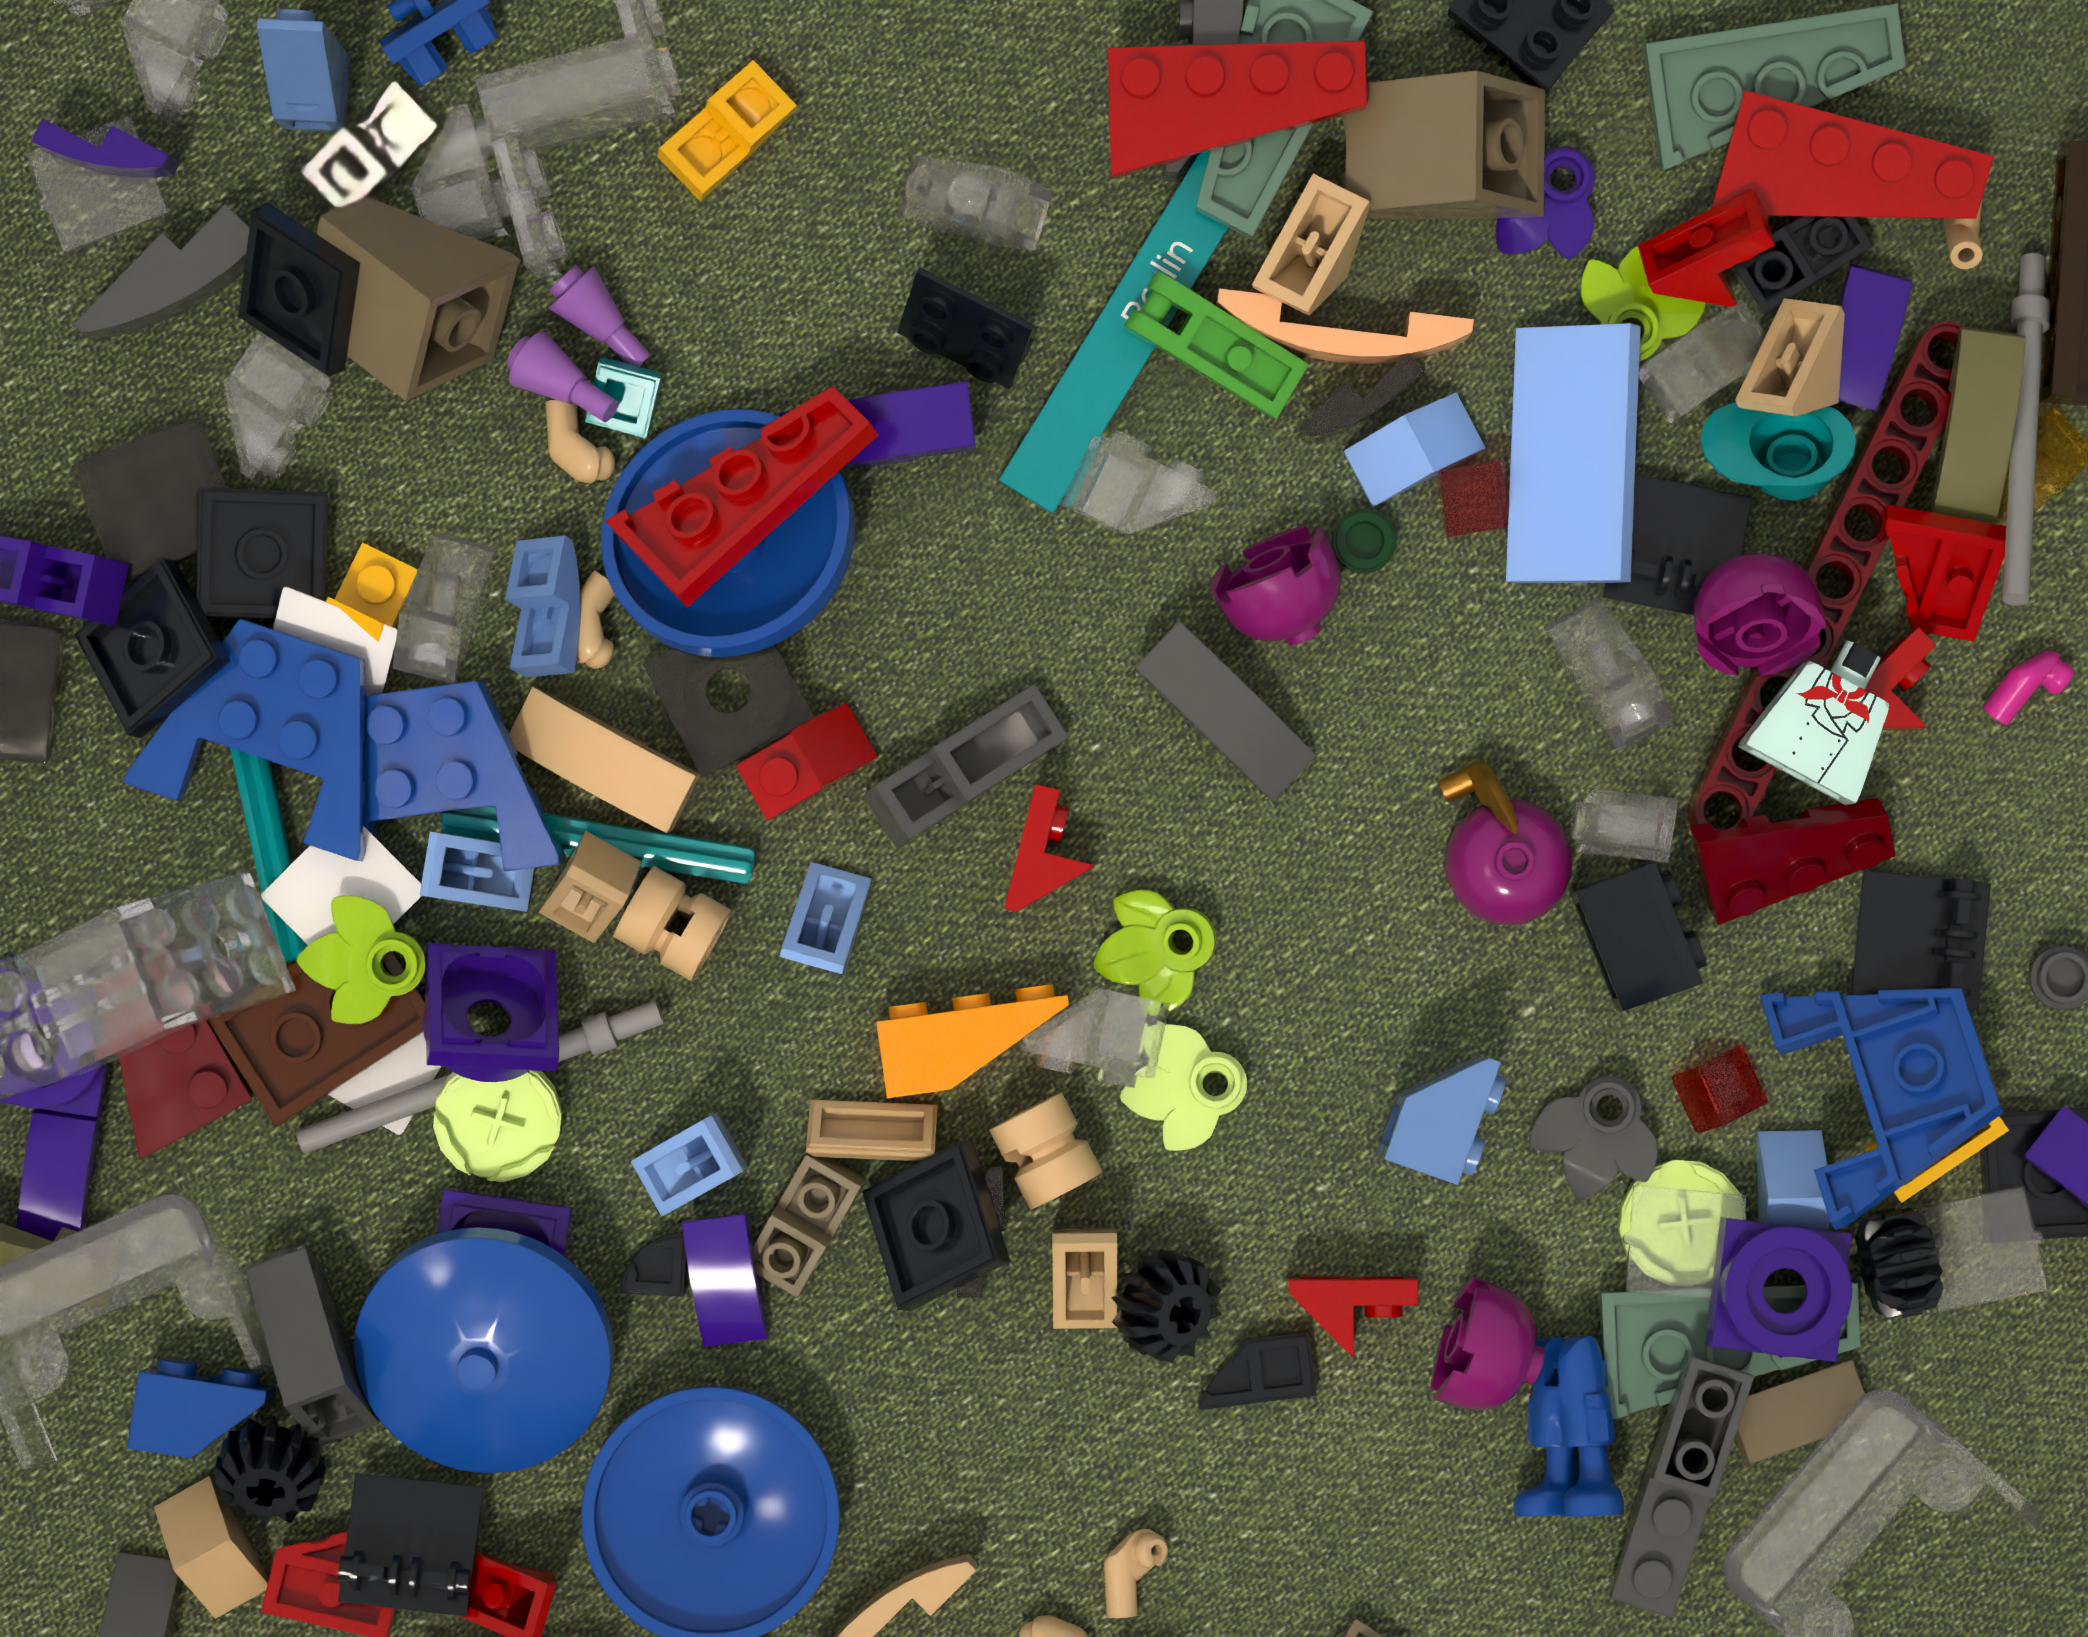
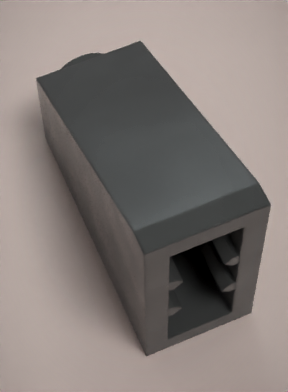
M306 1247L298 1250L294 1248L281 1249L267 1255L261 1264L245 1269L286 1410L311 1437L319 1438L320 1446L379 1425L380 1421L367 1402L360 1386L356 1372L354 1350L324 1269Z

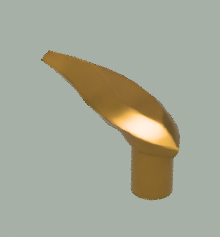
M1475 759L1467 767L1439 780L1441 790L1449 803L1475 791L1481 804L1489 807L1502 825L1512 833H1518L1519 826L1512 803L1488 763Z

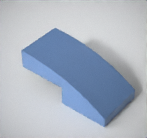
M565 535L516 541L505 597L506 601L521 609L510 669L524 677L574 673L580 632V584L574 542Z

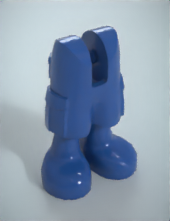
M1571 1336L1566 1339L1562 1337H1539L1536 1339L1535 1345L1545 1349V1356L1538 1378L1532 1385V1395L1529 1396L1528 1439L1533 1447H1546V1467L1543 1480L1538 1485L1522 1490L1516 1495L1514 1499V1516L1564 1515L1578 1517L1624 1514L1622 1492L1613 1480L1606 1451V1445H1613L1616 1436L1611 1409L1612 1403L1609 1393H1606V1387H1608L1606 1360L1602 1358L1597 1339L1594 1336ZM1575 1447H1578L1579 1451V1466Z

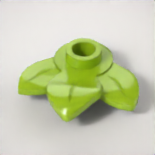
M1638 246L1625 256L1620 262L1618 269L1598 260H1589L1581 278L1580 293L1583 305L1600 322V325L1634 321L1641 326L1642 336L1640 339L1639 362L1649 358L1658 349L1662 340L1686 335L1697 324L1706 306L1705 302L1654 294L1648 285Z
M1139 889L1124 893L1113 899L1115 913L1124 928L1113 933L1102 943L1093 963L1094 968L1103 977L1112 982L1124 985L1139 984V998L1143 1014L1146 1017L1160 1016L1169 1013L1183 1004L1192 994L1195 983V970L1205 965L1215 952L1217 943L1215 928L1209 918L1200 911L1184 907L1175 909L1158 892ZM1176 930H1185L1192 936L1193 947L1190 951H1181L1174 945L1173 935Z
M337 896L331 902V912L337 932H331L308 945L298 955L297 963L314 981L327 988L336 990L331 1008V1019L333 1021L345 1024H362L378 1017L392 996L406 994L421 982L426 971V956L416 939L406 933L395 930L392 919L383 906L373 900L360 896ZM390 951L399 952L406 960V968L400 975H391L384 969L383 959Z

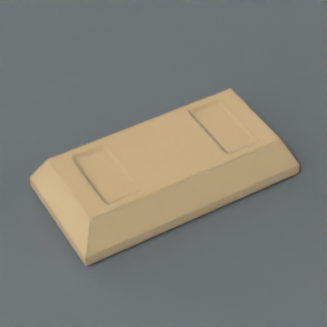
M810 1099L806 1153L814 1157L922 1161L935 1154L938 1105Z

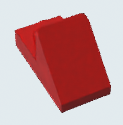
M1752 189L1639 244L1638 249L1648 285L1654 294L1729 307L1736 306L1737 302L1727 269L1736 264L1746 262L1757 254L1774 247L1775 242L1764 206Z
M1919 627L1907 631L1881 657L1864 689L1889 703V710L1882 730L1917 731L1926 728V725L1891 691L1897 685L1905 692L1931 667V664L1924 657L1936 644Z
M844 703L788 731L789 735L735 766L766 820L770 821L878 759V756L848 704Z
M1035 784L1004 906L1005 910L1018 912L1094 868L1092 864L1045 853L1048 841L1060 844L1069 807L1057 804L1060 790Z
M1286 1276V1290L1351 1357H1354V1306H1365V1317L1374 1318L1403 1317V1306H1418V1279L1414 1276Z
M476 1549L467 1617H459L506 1637H541L556 1587L555 1574L553 1571L519 1567Z

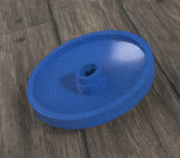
M730 409L704 413L684 420L662 432L646 444L623 470L611 492L604 512L601 529L602 560L610 586L619 602L643 630L658 641L674 649L700 656L729 657L769 648L784 641L811 622L827 605L843 580L853 552L855 513L851 493L841 471L826 482L689 607H686L614 533L605 521L624 509L629 515L655 500L652 494L654 491L675 479L681 485L712 467L708 459L730 446L733 450L746 447L761 438V428L780 416L756 410Z
M476 1227L445 1231L423 1239L401 1252L385 1267L372 1285L360 1311L354 1338V1359L360 1386L367 1402L382 1424L399 1441L423 1457L441 1465L470 1472L500 1473L525 1469L551 1459L567 1449L586 1431L596 1417L607 1391L614 1361V1344L609 1318L600 1297L584 1274L571 1261L556 1250L531 1237L507 1230Z
M718 1385L688 1387L657 1397L628 1416L606 1440L594 1460L584 1489L581 1521L583 1541L593 1572L609 1598L624 1614L650 1632L661 1637H759L781 1626L793 1617L809 1601L824 1579L838 1542L840 1529L839 1491L831 1464L820 1443L799 1418L785 1407L767 1397L741 1388Z

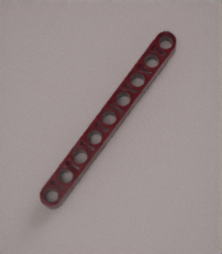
M1952 321L1939 322L1921 333L1911 344L1802 569L1808 574L1817 588L1822 600L1826 623L1825 629L1822 628L1819 633L1820 646L1813 655L1802 663L1811 661L1823 668L1826 667L1889 538L1886 533L1884 519L1886 504L1904 507L1948 417L1952 395L1949 391L1952 369H1942L1933 364L1929 358L1928 347L1932 338H1943L1952 343L1956 350L1960 326L1964 327L1960 323ZM1905 395H1916L1926 402L1929 409V418L1925 426L1916 427L1910 425L1902 417L1900 404ZM1877 452H1889L1899 460L1902 472L1896 484L1883 483L1875 476L1872 462ZM1849 509H1862L1873 520L1874 530L1868 541L1854 540L1845 530L1844 519ZM1824 565L1838 568L1845 577L1846 588L1839 599L1827 598L1817 587V573ZM1802 663L1777 674L1759 676L1758 666L1753 668L1689 799L1687 817L1691 826L1708 823L1704 816V806L1707 799L1714 793L1727 796L1732 801L1735 809L1733 821L1722 830L1742 828L1743 819L1753 817L1776 767L1762 760L1756 770L1752 772L1744 771L1735 764L1732 757V748L1736 740L1748 732L1765 710L1760 699V691L1763 684L1768 679L1779 680L1785 684ZM1714 828L1715 831H1721V829Z

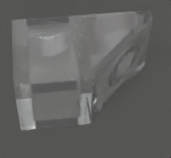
M132 0L120 23L147 108L160 121L170 126L177 113L185 115L191 108L200 88V81L195 79L206 56L213 59L219 53L228 35L229 24L224 22L228 12L216 0Z
M468 103L454 107L411 187L421 218L486 242L509 235L505 217L515 215V210L505 178L494 180L487 157L498 154L487 117L476 120L475 114Z
M916 156L910 176L906 182L905 194L898 216L915 223L990 245L1036 251L1053 190L999 166Z
M1741 299L1737 302L1736 306H1730L1644 363L1639 369V378L1667 419L1673 424L1749 372L1766 333Z
M261 331L258 332L225 381L224 388L241 473L262 486L268 476L277 479L289 465L296 452V447L290 443L302 425L306 423L310 427L313 426L326 410L332 397L326 390L332 380Z
M1116 430L1112 439L1102 436L1092 437L1061 506L1116 533L1132 534L1213 505L1218 492L1202 485L1206 477L1204 472L1172 458L1169 466L1166 467L1146 457L1150 449L1149 445Z
M1099 988L1025 1036L1021 1051L1038 1054L1036 1067L1073 1074L1076 1062L1099 1067L1097 1080L1135 1088L1137 1076L1145 1078L1155 1077L1170 1003Z

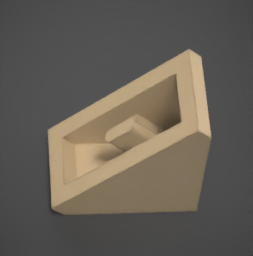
M1312 174L1252 283L1253 288L1310 316L1347 278L1371 205L1369 200Z
M1784 298L1735 399L1738 407L1796 417L1839 403L1845 317L1842 307Z
M585 831L538 913L595 943L624 906L642 861Z
M1116 1228L1052 1229L1053 1329L1117 1328L1112 1323L1117 1315V1304L1111 1298L1117 1295Z
M212 1474L154 1506L173 1571L215 1619L266 1591L269 1577L230 1506L221 1504L220 1488L215 1485V1479Z

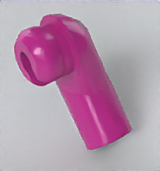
M2044 650L2012 668L1982 707L1995 720L2007 726L2040 684L2049 693L2059 694L2074 676V669L2069 663L2059 659L2061 654L2055 651Z

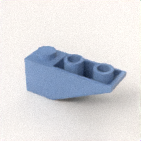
M277 10L276 19L257 18V32L273 119L282 129L346 132L350 56L324 22L315 21V13L304 10Z

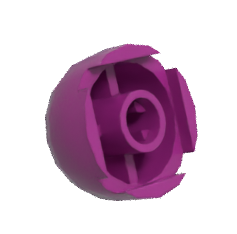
M1307 526L1277 533L1253 544L1242 551L1245 558L1250 560L1248 563L1232 573L1226 562L1211 578L1210 590L1220 610L1234 628L1255 640L1275 642L1286 639L1288 645L1303 643L1321 631L1322 626L1320 622L1334 608L1340 595L1341 585L1340 568L1324 529L1317 527L1315 536L1312 537Z
M1755 553L1741 555L1728 560L1707 575L1694 600V632L1698 652L1709 666L1725 674L1739 676L1737 666H1758L1759 676L1774 675L1798 666L1813 655L1821 644L1819 633L1822 628L1825 629L1826 620L1822 600L1817 588L1808 574L1798 564L1783 556Z
M1510 800L1519 826L1517 834L1512 833L1502 825L1489 807L1482 805L1473 809L1454 827L1445 848V876L1455 898L1471 915L1493 925H1522L1545 916L1563 898L1572 877V849L1563 827L1545 809L1524 800Z
M1472 1276L1465 1282L1453 1305L1455 1308L1464 1310V1313L1458 1315L1452 1327L1446 1325L1444 1327L1434 1361L1431 1389L1436 1391L1432 1396L1434 1400L1458 1408L1481 1411L1497 1408L1512 1399L1523 1382L1533 1385L1541 1371L1545 1349L1535 1345L1537 1325L1531 1310L1514 1293L1497 1284Z

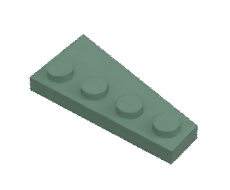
M1248 0L1238 44L1359 41L1374 11L1353 0ZM1315 123L1288 131L1281 130L1252 138V141L1231 147L1224 146L1210 150L1196 211L1252 240Z
M1898 3L1642 44L1659 168L1664 171L1685 162L1687 159L1729 143L1744 90L1811 107L1905 68L1906 63Z
M1851 1281L1852 1300L1850 1310L1840 1331L1838 1354L1861 1347L1858 1283ZM1805 1283L1764 1285L1763 1293L1765 1301L1771 1309L1779 1313H1789L1796 1310L1802 1304L1806 1294ZM1712 1287L1599 1292L1601 1353L1607 1365L1608 1387H1606V1393H1609L1611 1399L1613 1420L1629 1416L1630 1413L1650 1407L1671 1403L1691 1355L1752 1374L1754 1377L1779 1369L1785 1370L1815 1361V1359L1784 1357L1706 1346Z

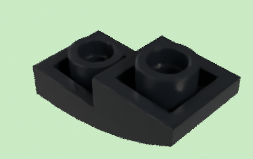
M1801 216L1772 234L1775 242L1774 247L1733 267L1765 315L1780 306L1784 298L1791 299L1871 249L1873 244L1855 217Z

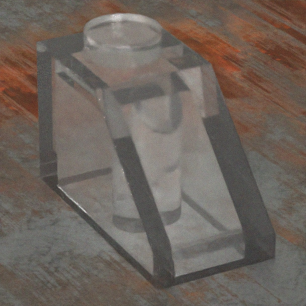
M434 532L399 613L393 669L455 684L472 643L496 548Z
M1600 597L1544 627L1547 637L1589 712L1617 751L1674 721L1653 668Z
M1599 789L1590 790L1587 792L1586 802H1575L1570 827V839L1580 840L1578 854L1637 864L1655 862L1656 865L1669 863L1679 799Z

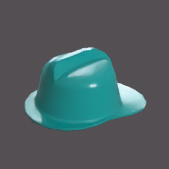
M1735 402L1713 411L1703 424L1700 444L1705 459L1718 473L1734 482L1759 486L1765 493L1777 499L1798 501L1812 497L1821 491L1831 479L1846 469L1854 457L1856 436L1851 423L1838 410L1829 406L1795 417L1739 408Z

